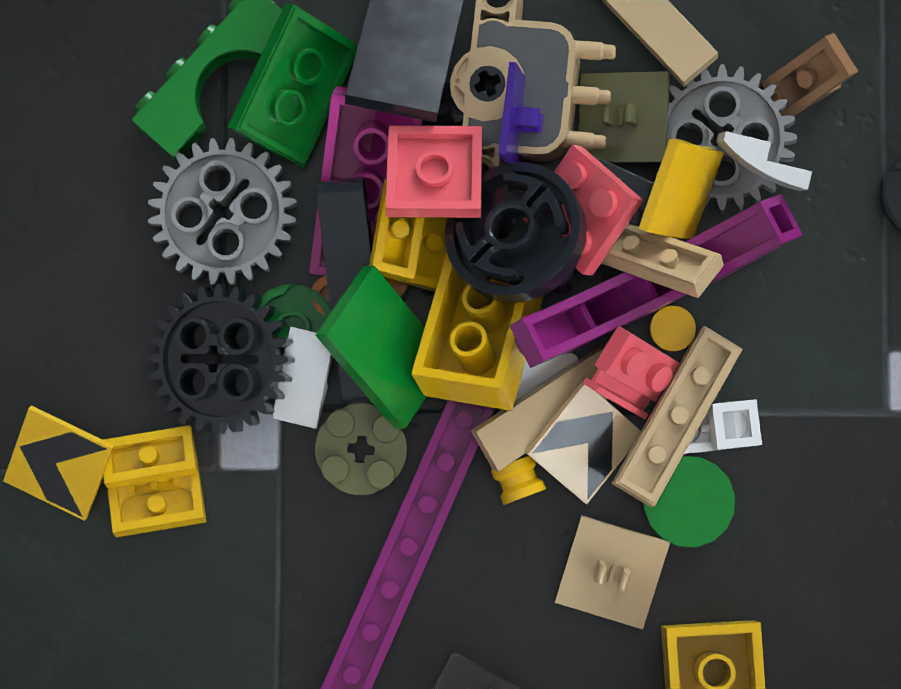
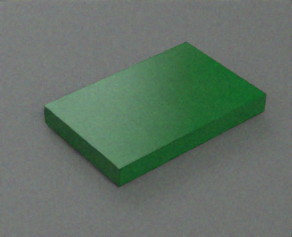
M285 3L229 122L228 128L289 163L305 168L328 119L335 86H343L354 63L358 44L298 6Z
M374 265L363 266L315 336L393 428L406 429L427 397L423 395L411 374L425 327Z

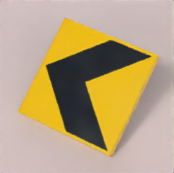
M31 405L28 408L3 482L85 521L88 518L114 445Z

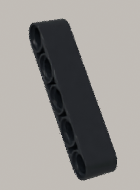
M364 177L316 183L331 312L362 267L369 266L373 240ZM338 363L344 405L370 403V399Z

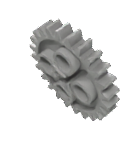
M721 64L717 77L711 78L709 71L705 69L701 72V81L695 82L692 80L685 86L686 89L683 91L672 85L669 87V93L673 101L672 103L669 102L667 145L669 139H677L680 133L685 130H695L703 138L699 146H708L723 151L724 154L721 161L730 163L735 169V174L729 180H714L703 212L706 211L711 201L717 202L720 214H724L727 201H733L738 211H743L744 197L749 196L757 204L761 201L759 189L764 188L768 192L774 193L776 185L737 163L719 145L715 147L713 132L692 116L694 111H699L718 134L727 131L744 135L748 130H760L767 136L768 142H771L767 161L779 164L780 161H794L795 153L784 148V146L796 143L797 135L784 132V129L794 124L795 117L780 115L788 105L787 99L773 102L772 98L776 92V85L772 84L761 90L759 88L761 74L757 73L749 82L745 81L744 68L741 66L737 69L734 77H728L725 65ZM725 98L732 101L735 110L727 117H717L712 114L709 107L716 99Z
M211 138L209 151L204 153L196 143H193L192 151L194 157L188 160L183 154L178 153L176 158L180 167L177 170L165 165L162 168L170 178L168 182L153 183V186L162 193V198L151 199L148 201V204L152 208L159 210L160 215L148 219V223L151 226L162 227L163 229L153 237V240L156 244L169 243L170 245L164 250L162 256L166 260H170L179 255L180 258L175 269L182 273L192 266V279L195 282H199L205 272L209 273L210 284L214 287L219 283L221 275H226L232 287L236 286L237 273L241 272L252 282L254 281L252 268L258 265L268 273L270 268L266 258L269 255L278 259L284 257L276 246L278 242L292 243L293 241L292 237L283 231L286 226L297 225L296 218L285 213L286 210L297 206L296 199L283 198V195L293 188L290 181L276 182L283 173V168L279 164L267 169L270 155L266 151L254 159V146L252 143L248 142L241 152H237L236 142L234 138H230L225 150H220L216 140ZM219 170L228 172L231 179L227 188L219 192L208 189L207 183L212 173ZM248 180L249 186L229 206L233 214L230 220L220 218L211 230L206 242L203 245H198V238L217 219V215L213 211L217 205L225 208L236 194L241 182ZM254 197L264 199L267 202V210L264 215L257 219H249L244 216L243 207L249 199ZM190 206L201 208L203 215L197 226L192 228L181 226L180 215L184 209ZM226 233L237 235L239 246L233 254L220 255L217 253L216 242L220 236Z

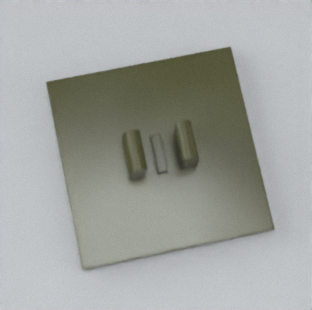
M670 72L581 74L580 86L597 87L600 90H609L611 92V101L608 105L579 104L578 132H589L606 137L605 149L588 151L598 161L601 158L609 163L662 162L667 147Z

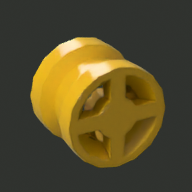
M530 456L513 461L500 471L491 470L493 479L499 481L503 489L500 496L503 505L546 489L543 480L537 478L534 467L536 461Z

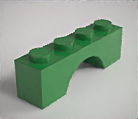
M232 0L226 9L229 15L217 27L212 24L206 28L197 39L196 46L198 48L187 60L184 58L178 59L165 75L167 82L156 93L153 91L148 92L135 106L134 112L137 114L131 119L133 123L177 164L179 162L176 155L181 153L185 156L192 149V144L197 143L208 131L200 109L201 93L208 78L218 68L229 62L243 59L259 61L282 12V9L272 0Z

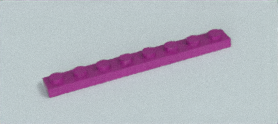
M451 400L447 401L321 689H372L477 450L478 443L471 430L489 419L495 408Z

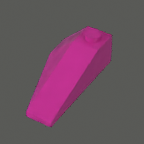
M335 86L331 97L321 181L364 177L372 240L374 241L383 183L387 179L389 126H421L422 120L346 105L345 94L347 87ZM317 207L309 273L326 276Z

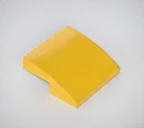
M669 139L638 229L681 239L695 237L724 152L708 146L695 145L681 139Z
M385 179L369 266L374 265L387 278L435 292L447 254L445 246L447 217H387V179Z
M191 425L104 439V441L114 445L103 476L104 484L108 488L112 532L115 537L207 522Z

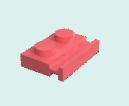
M618 325L594 364L598 370L591 380L586 377L583 384L645 420L648 413L644 410L651 400L654 402L658 400L663 390L670 384L672 376L680 363Z

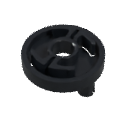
M532 163L504 164L482 173L481 218L447 217L445 226L446 251L458 275L474 291L491 300L518 303L536 299L550 291L563 295L571 291L566 286L567 281L573 287L577 283V275L574 268L585 246L586 218L582 205L575 193L552 170ZM512 189H513V190H523V191H526V192L523 193V192L511 191V190H512ZM562 204H563L564 207H565V210H566L567 216H568V220H569V222H570V224H571V231H570V234H569L567 237H563V236H562V235H567V234L569 233V224H568V222L566 221V216H565L564 210H563V208H562V206H561ZM526 217L528 219L527 231L521 239L513 243L499 241V239L509 236L504 230L505 226L512 232L514 231V218ZM471 232H473V239L475 243L474 246L471 239ZM493 279V280H495V281L509 283L510 285H513V286H508V285H506V284L495 283V282H492V281H490V280Z

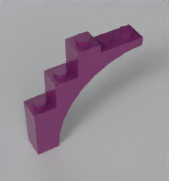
M779 194L758 202L724 222L689 239L686 243L721 254L724 266L710 284L803 234L783 195ZM624 272L571 298L521 318L509 325L516 339L519 351L525 357L529 367L533 368L563 354H569L615 332L618 325L624 327L633 321L657 312L688 294Z

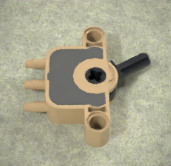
M476 0L471 50L463 55L454 66L450 82L445 83L436 123L422 120L421 126H442L453 120L457 126H482V168L492 169L504 165L505 162L498 153L509 62H517L526 78L523 107L539 108L540 114L544 115L542 133L520 132L518 154L522 157V160L553 161L562 156L572 144L582 146L587 151H592L593 149L604 150L606 147V137L604 135L573 131L576 104L608 105L611 101V92L609 90L578 86L580 59L613 60L616 55V47L614 45H606L603 42L574 40L570 31L556 23L522 20L523 0H510L507 5L499 8L491 7L490 0ZM488 80H493L496 84V94L491 97L485 92V82Z

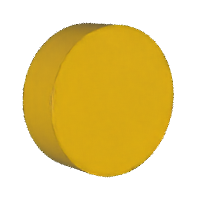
M667 306L660 309L652 317L649 324L651 341L657 348L665 352L683 350L693 341L696 333V325L692 315L679 306Z

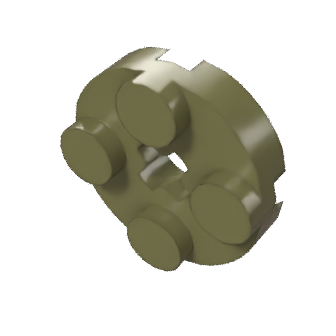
M364 403L351 404L331 413L321 426L316 438L315 456L324 478L338 490L352 495H371L388 487L402 472L407 457V442L402 430L394 429L375 405ZM359 436L367 437V444L374 446L375 450L373 455L365 456L364 463L355 462V454L348 452L349 444L357 443Z

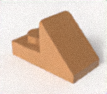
M832 33L822 38L762 81L761 84L764 89L775 84L776 92L772 101L775 102L780 99H787L788 101L787 107L780 115L794 116L841 88V83L856 74L858 70L835 33Z

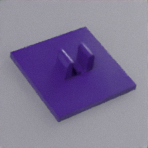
M509 62L498 153L505 164L522 161V157L518 154L520 132L542 133L544 115L540 114L539 108L523 107L526 78L517 62Z

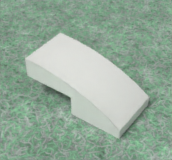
M727 131L718 134L716 143L726 154L752 173L786 188L797 191L808 190L812 171L767 161L771 142Z
M290 327L288 339H293V344L285 348L284 355L295 358V363L283 365L282 372L288 374L293 379L292 382H279L278 388L284 393L285 398L275 399L273 419L318 429L329 386L326 383L333 356L315 336V332Z
M757 399L711 404L684 454L762 445Z

